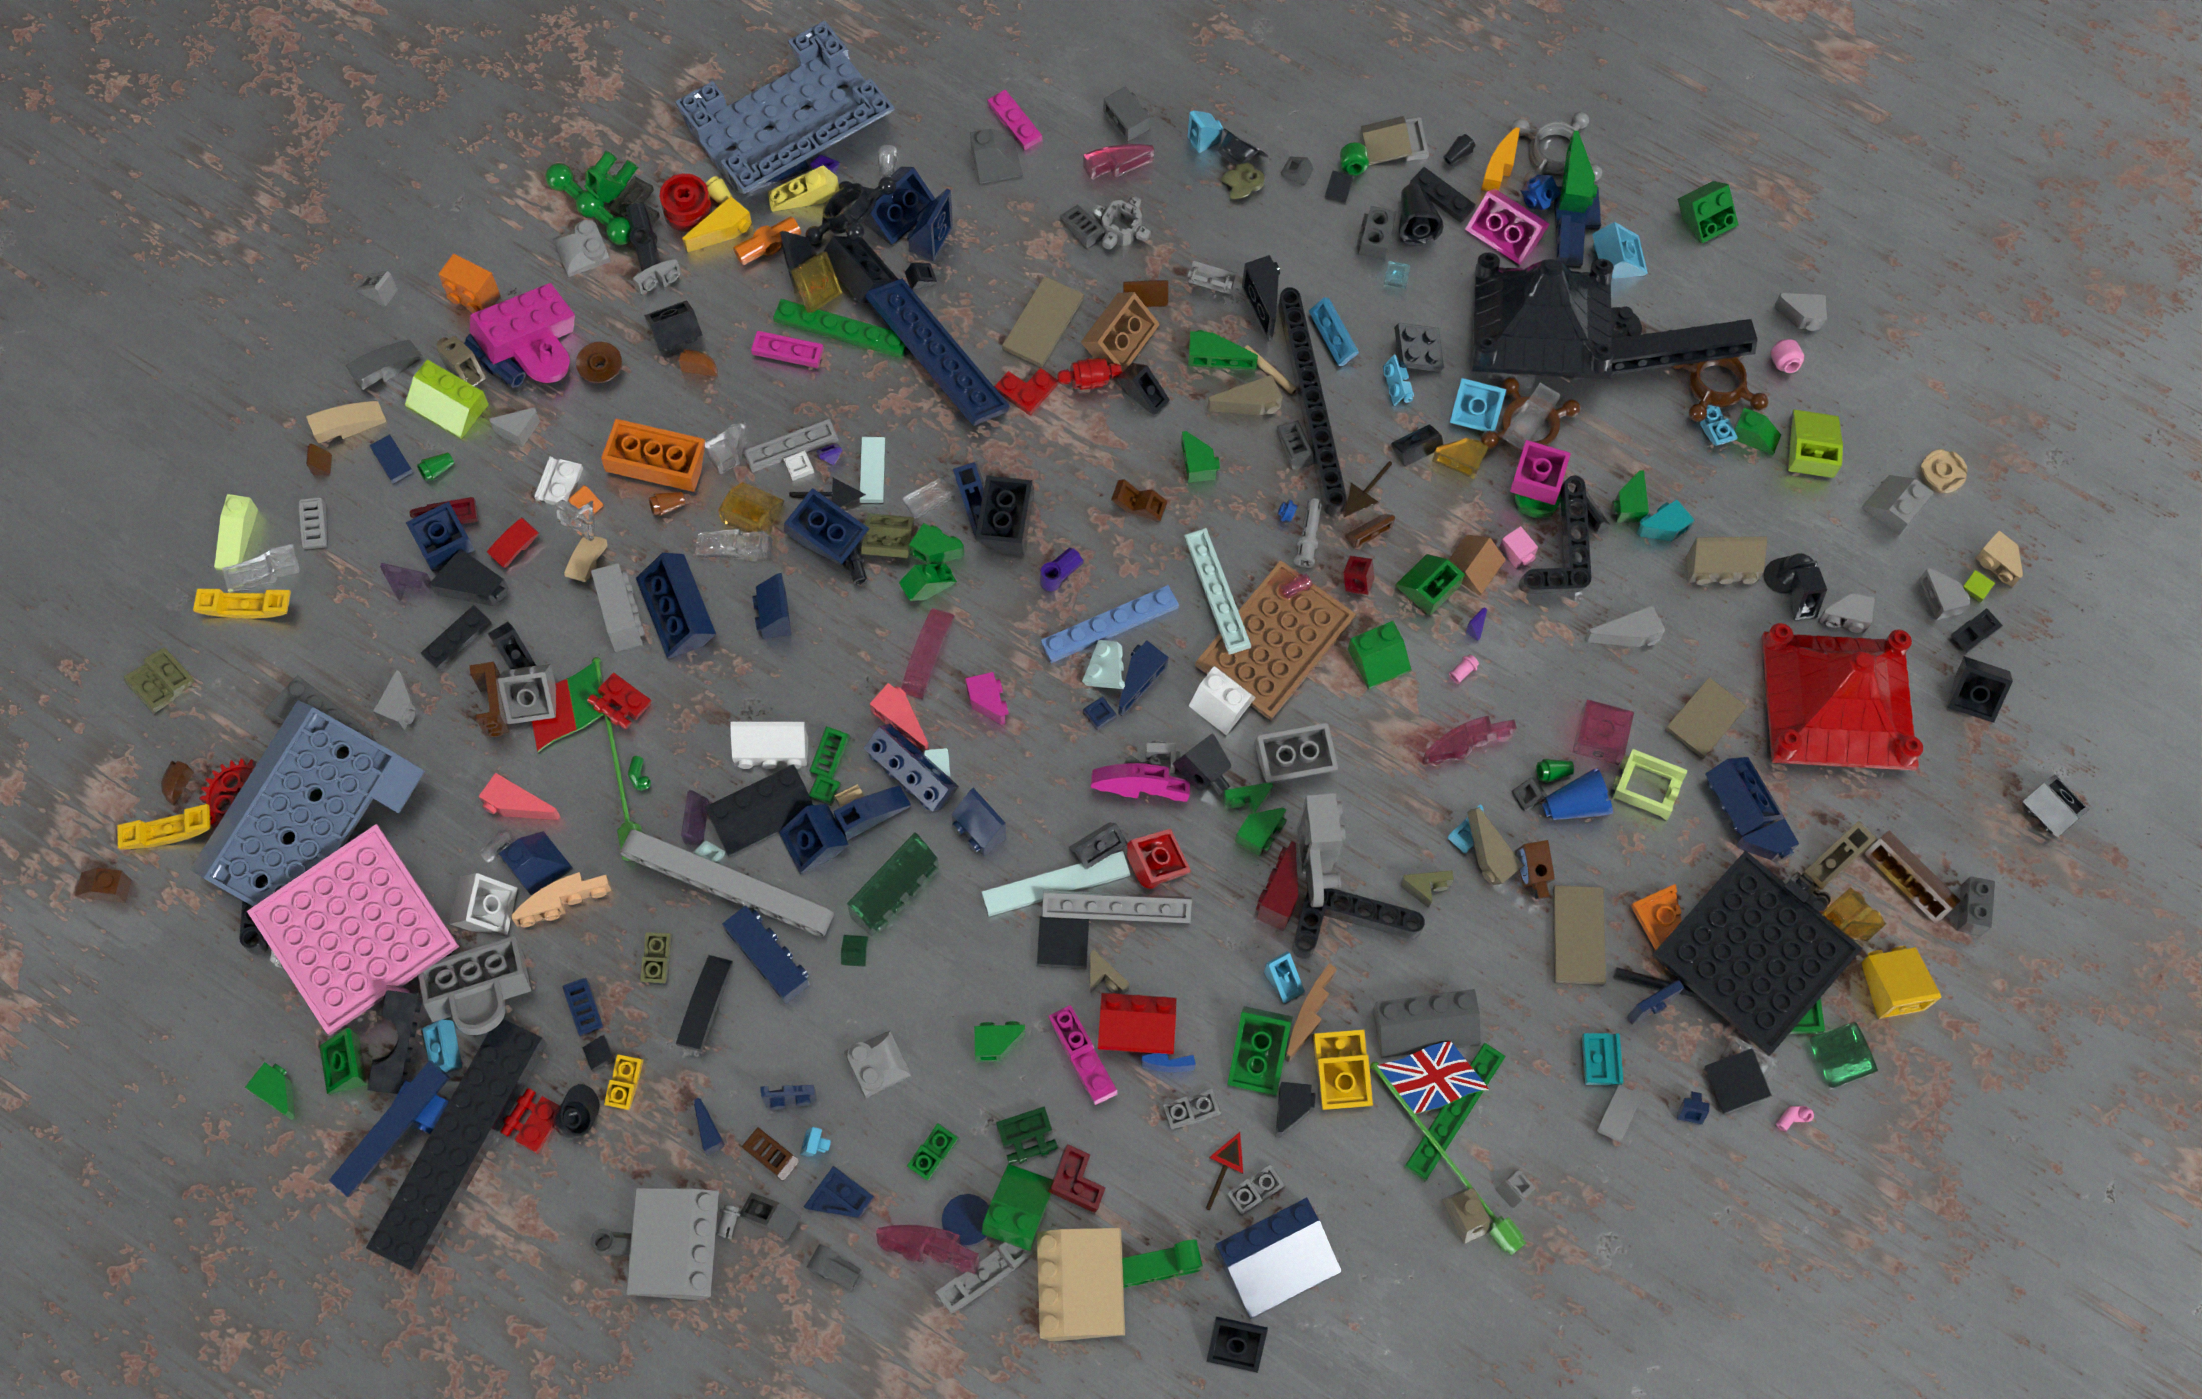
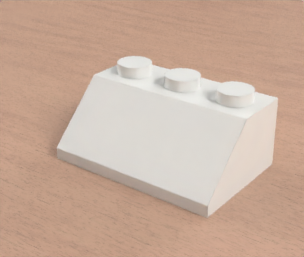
M731 722L732 759L735 766L742 769H750L753 766L774 769L777 766L788 767L794 764L796 769H799L801 766L808 765V735L804 722Z

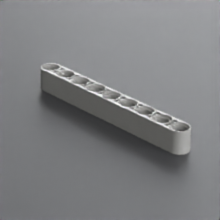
M636 830L629 831L620 851L622 856L742 906L746 905L752 910L755 909L759 913L819 937L825 936L834 916V912L821 905Z

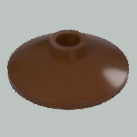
M593 342L586 345L580 350L576 358L578 373L583 379L592 383L610 381L619 373L622 367V357L619 350L607 342ZM600 364L604 365L603 367L597 368V366Z

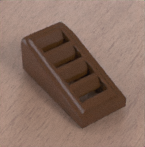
M759 1127L741 1146L782 1181L787 1178L799 1163V1160ZM762 1138H764L765 1140L763 1141V1143L758 1147L756 1151H754L753 1148ZM771 1144L772 1147H771V1148L768 1150V1152L762 1157L761 1155L764 1153V1151H765V1150L769 1147V1145ZM779 1151L780 1154L775 1158V1160L772 1163H769L770 1160Z

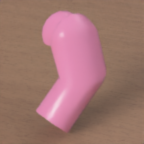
M1790 1106L1780 1117L1776 1126L1786 1132L1793 1122L1812 1121L1814 1112L1807 1106Z

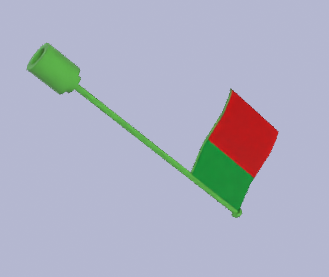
M599 657L593 658L590 665L575 675L555 683L556 717L532 721L538 753L554 741L585 728L605 715L602 712L598 713L593 709L594 706L587 702L592 694L598 698H603L598 693V688L603 684L599 664L601 659ZM605 715L625 823L621 824V827L617 829L621 850L629 831L636 830L642 832V827L630 821L611 721ZM622 856V859H623V860L632 861V860H630V859H628V858Z

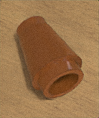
M682 492L659 493L649 497V504L654 516L658 514L662 516L684 506L685 499Z

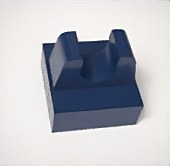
M1691 1091L1690 1098H1684L1678 1110L1677 1119L1703 1125L1709 1113L1710 1103L1702 1102V1093Z

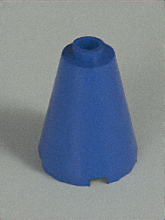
M1598 768L1592 769L1546 796V802L1542 803L1546 817L1551 816L1553 820L1613 814L1612 803L1607 795L1608 790Z

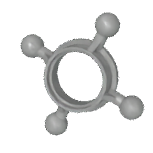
M1585 112L1575 113L1572 117V125L1553 122L1543 126L1541 129L1532 130L1525 119L1520 118L1513 122L1512 130L1515 127L1520 128L1519 136L1525 135L1531 139L1529 156L1532 163L1537 167L1535 171H1530L1525 175V185H1527V181L1536 175H1543L1544 173L1553 176H1563L1565 161H1554L1544 156L1540 151L1539 142L1548 135H1561L1570 140L1574 130L1578 131L1588 126L1589 117ZM1591 164L1595 181H1598L1602 176V169L1597 164Z

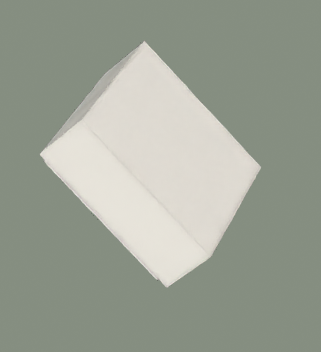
M805 450L783 458L792 481L814 473Z

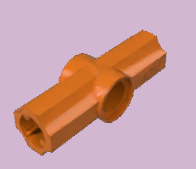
M790 216L772 227L762 226L754 232L753 237L733 247L739 262L745 265L764 254L771 256L778 252L782 246L780 236L782 231L800 235L801 230L794 217Z

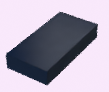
M390 434L369 445L393 484L413 473Z

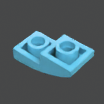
M1709 405L1706 408V418L1699 422L1710 441L1717 446L1737 440L1738 437L1729 418H1724L1719 407Z

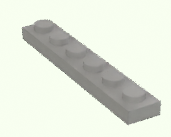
M1043 890L1042 917L1191 923L1192 897Z

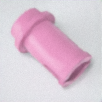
M1471 654L1463 656V661L1448 673L1455 683L1460 684L1467 675L1478 669L1479 662Z

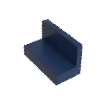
M1562 215L1558 221L1556 260H1559L1566 266L1581 267L1584 257L1585 223L1571 222V215Z

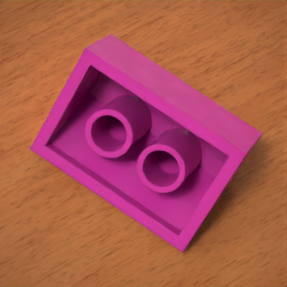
M1493 189L1487 191L1465 230L1521 265L1540 242L1550 224L1498 190Z

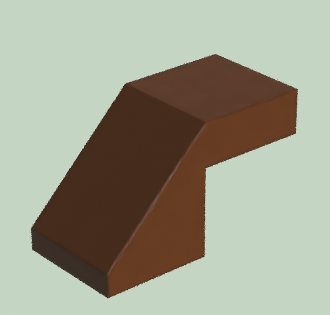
M1125 479L1118 480L1111 501L1124 511L1154 521H1161L1167 504V500L1153 489L1139 491Z

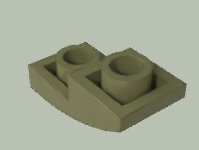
M645 932L640 982L666 983L670 960L671 933Z

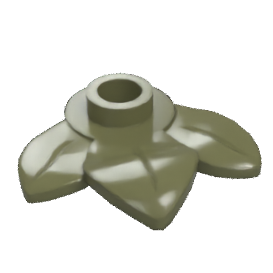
M1246 162L1245 164L1236 165V170L1226 172L1221 180L1225 184L1232 186L1230 199H1240L1247 197L1252 191L1260 190L1264 185L1265 177L1263 172L1255 170L1252 164Z

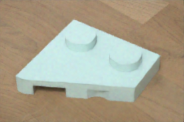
M1098 640L1082 680L1086 686L1124 689L1125 682L1121 677V671H1124L1121 660L1123 651L1122 646L1117 641Z

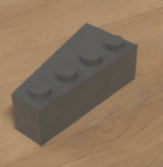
M298 675L264 710L271 721L283 724L297 700L369 739L376 741L368 729ZM346 746L338 749L349 754V748Z

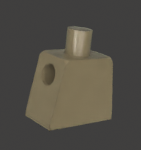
M452 336L449 339L443 337L437 342V351L446 368L452 374L473 386L486 379L473 352L456 336ZM461 363L466 364L465 370L460 366Z
M1465 1188L1442 1199L1463 1244L1488 1233L1490 1219L1474 1188Z

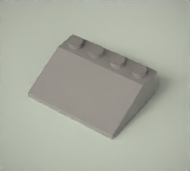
M635 1189L626 1295L701 1301L711 1297L719 1191L702 1189Z

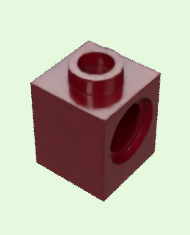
M1350 556L1343 572L1345 591L1368 595L1375 579L1373 559Z

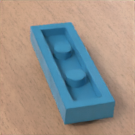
M1324 297L1309 310V313L1339 366H1344L1359 351L1331 300Z

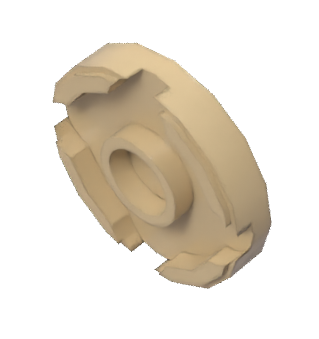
M1945 449L1931 451L1925 456L1920 466V476L1923 482L1930 489L1939 493L1957 491L1967 478L1968 471L1964 459L1953 451H1944Z

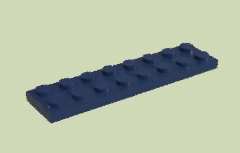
M903 278L867 292L866 299L973 426L1008 412L1010 405Z

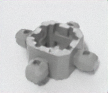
M1133 196L1127 202L1123 200L1113 201L1108 209L1101 204H1097L1094 207L1092 214L1097 219L1102 220V227L1105 230L1102 241L1104 248L1110 250L1117 243L1122 246L1129 245L1135 236L1136 239L1141 241L1149 239L1151 231L1144 225L1141 226L1140 198ZM1122 214L1125 219L1133 220L1131 227L1127 228V230L1122 229V231H1119V227L1115 225L1110 226L1113 217H1121Z

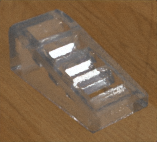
M1734 1036L1721 1055V1058L1724 1059L1732 1056L1737 1047L1742 1049L1740 1052L1753 1048L1761 1069L1764 1065L1768 1066L1764 1076L1767 1084H1769L1779 1068V1061Z

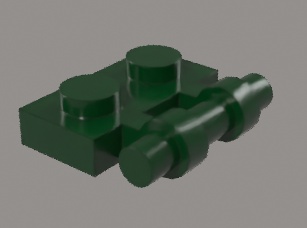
M1045 1106L996 1122L1003 1147L1006 1148L1014 1145L1016 1151L1006 1155L1009 1165L1016 1162L1021 1164L1027 1162L1028 1158L1040 1154L1045 1156L1049 1154V1151L1058 1149L1055 1139L1045 1142L1043 1136L1052 1133V1127ZM1036 1138L1038 1145L1023 1149L1022 1142Z

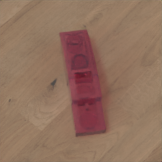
M1489 716L1466 722L1439 738L1425 752L1422 760L1423 765L1431 763L1432 766H1436L1449 759H1454L1455 761L1463 760L1470 755L1473 745L1481 747L1494 740L1498 742L1510 740L1517 729L1515 720L1491 724Z
M892 1225L880 1227L876 1231L877 1243L883 1250L902 1254L909 1261H918L924 1264L929 1255L933 1260L939 1263L946 1262L951 1264L957 1270L964 1273L976 1274L980 1267L979 1253L962 1247L960 1235L921 1225Z

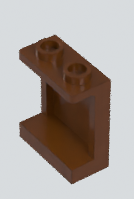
M494 661L469 665L470 675L479 691H487L489 712L476 714V721L484 735L499 737L503 733L510 732L498 683V677L501 674Z

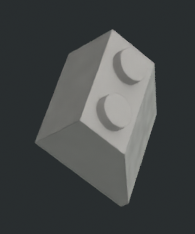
M1889 475L1862 508L1896 534L1900 535L1925 506L1934 492L1915 478Z
M551 664L504 670L498 677L507 724L556 717V685Z

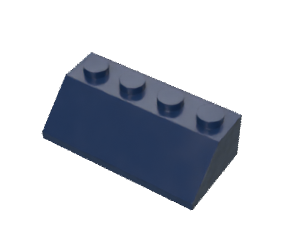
M662 552L636 577V581L665 655L671 659L703 647L716 635V632L685 555Z

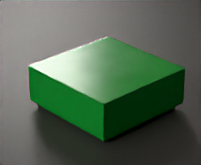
M818 774L809 796L813 800L832 806L835 800L834 795L838 793L841 783Z

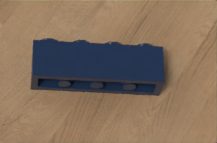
M745 905L722 923L723 928L781 1000L787 1004L809 986L807 980L809 974L802 965L796 966L791 959L794 957L786 946L781 948L776 942L778 937L770 927L768 929L763 927L761 924L763 919L755 909L750 911Z

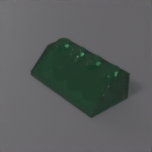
M916 832L908 838L847 903L850 918L871 936L876 932H882L888 925L887 920L893 914H899L905 906L904 902L910 896H916L922 888L921 884L927 878L929 880L933 878L939 870L937 856Z

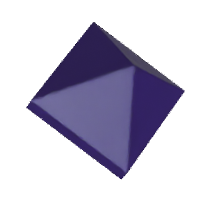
M835 443L818 449L816 453L820 459L835 465L842 453V448Z

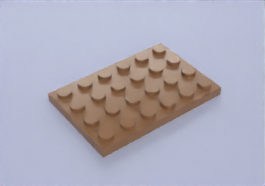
M1280 560L1238 611L1250 640L1251 648L1228 655L1222 636L1219 633L1195 662V666L1206 674L1214 666L1220 669L1256 697L1250 706L1271 721L1355 619L1356 613Z

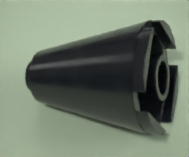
M1407 185L1401 191L1400 237L1403 238L1406 244L1412 246H1423L1432 238L1433 240L1438 239L1444 228L1442 218L1421 185Z

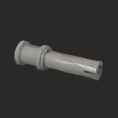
M1308 499L1302 535L1297 540L1298 553L1294 557V563L1302 568H1311L1315 564L1313 556L1315 549L1318 547L1316 533L1322 501L1319 499Z

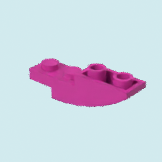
M1126 763L1093 769L1091 774V788L1120 794L1123 797L1138 799L1139 793L1142 791L1149 795H1158L1174 801L1187 802L1190 795V782L1185 779L1169 776V767L1143 763Z
M1069 1005L1049 1015V1020L1069 1061L1094 1104L1097 1105L1117 1095L1118 1092L1095 1052L1093 1043L1072 1006Z

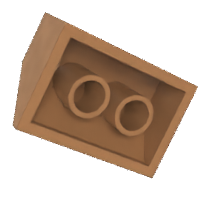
M1135 292L1117 293L1081 343L1093 358H1105L1107 366L1113 363L1120 364L1123 372L1132 363L1160 323Z

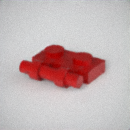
M614 672L598 688V693L603 698H598L592 694L587 702L594 706L593 709L598 713L602 712L611 719L614 725H620L625 730L632 723L626 717L629 715L634 720H637L651 705L652 701ZM609 704H614L620 710H614L612 707L609 706Z
M527 1088L522 1096L519 1095L517 1098V1105L510 1116L507 1115L503 1123L505 1124L500 1133L509 1137L512 1130L515 1129L519 1133L514 1141L538 1154L554 1129L552 1118L559 1105L544 1096H541L537 1104L531 1102L536 1092ZM527 1109L531 1111V1114L525 1124L519 1122V1119Z

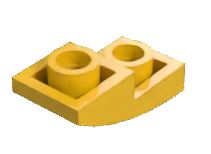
M617 1054L613 1076L609 1080L604 1105L630 1110L644 1059Z

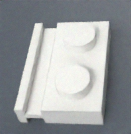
M550 456L534 496L536 501L541 500L547 504L568 509L570 505L568 500L574 495L583 471L582 464L563 459L557 460Z

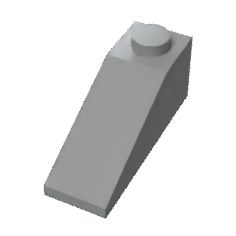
M1650 606L1589 629L1585 640L1587 643L1635 647L1645 644L1652 646L1661 640L1665 628L1654 607Z

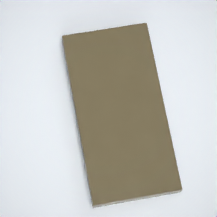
M1044 276L1004 341L1002 349L1043 368L1084 300V294Z
M1554 885L1555 983L1605 985L1603 888Z

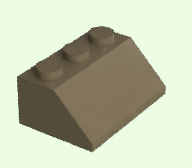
M1767 536L1696 538L1686 555L1688 582L1705 585L1710 582H1720V584H1730L1732 582L1755 583L1764 573Z

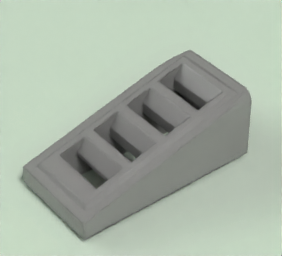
M322 498L299 500L302 548L305 550L327 547V510L324 500ZM319 517V519L308 520V518ZM309 527H320V529L308 530ZM320 535L318 539H308V536Z

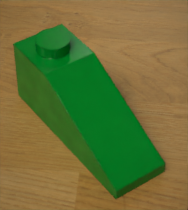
M1204 330L1190 331L1188 366L1256 370L1257 354L1213 332H1206Z

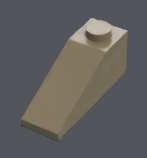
M1269 375L1210 396L1207 408L1210 412L1260 416L1278 411L1281 408L1283 397L1273 376Z
M1480 807L1470 809L1467 814L1478 865L1483 871L1482 876L1490 884H1503L1524 865Z
M1858 821L1804 872L1823 889L1866 852L1878 838L1861 821Z

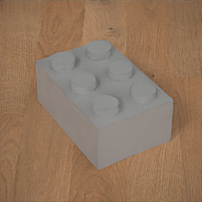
M619 563L591 570L607 633L615 652L643 645L641 636H644L645 632L640 621L638 606L634 599V592L627 570L622 571Z

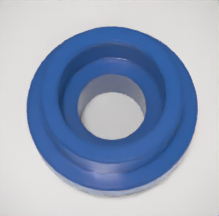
M1289 499L1287 503L1282 502L1278 510L1280 521L1284 522L1286 520L1290 522L1297 509V505L1293 504L1292 500Z

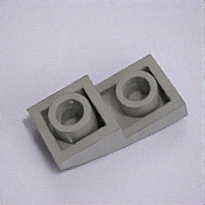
M673 259L653 265L632 279L636 291L643 295L645 292L652 290L658 282L664 287L669 283H673L678 279L681 271L678 261Z
M1619 1085L1597 1132L1621 1143L1643 1095Z
M1213 1089L1189 1098L1186 1096L1163 1105L1171 1129L1191 1125L1222 1114Z
M1270 1164L1227 1194L1241 1215H1243L1286 1186Z

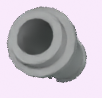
M724 1205V1208L720 1209L722 1215L715 1235L732 1239L737 1217H740L741 1214H739V1208Z

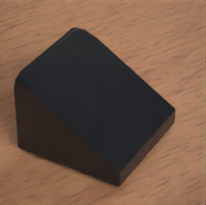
M1332 171L1325 197L1346 203L1352 186L1353 176Z
M911 263L905 271L908 284L912 290L937 283L930 263Z
M605 1035L599 1036L582 1047L591 1071L615 1061Z

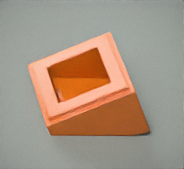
M586 485L582 486L568 500L571 508L586 521L604 506Z

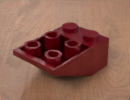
M1293 841L1290 842L1288 848L1283 846L1276 868L1272 869L1266 888L1262 890L1255 909L1259 911L1257 920L1281 931L1285 930L1298 899L1296 843Z

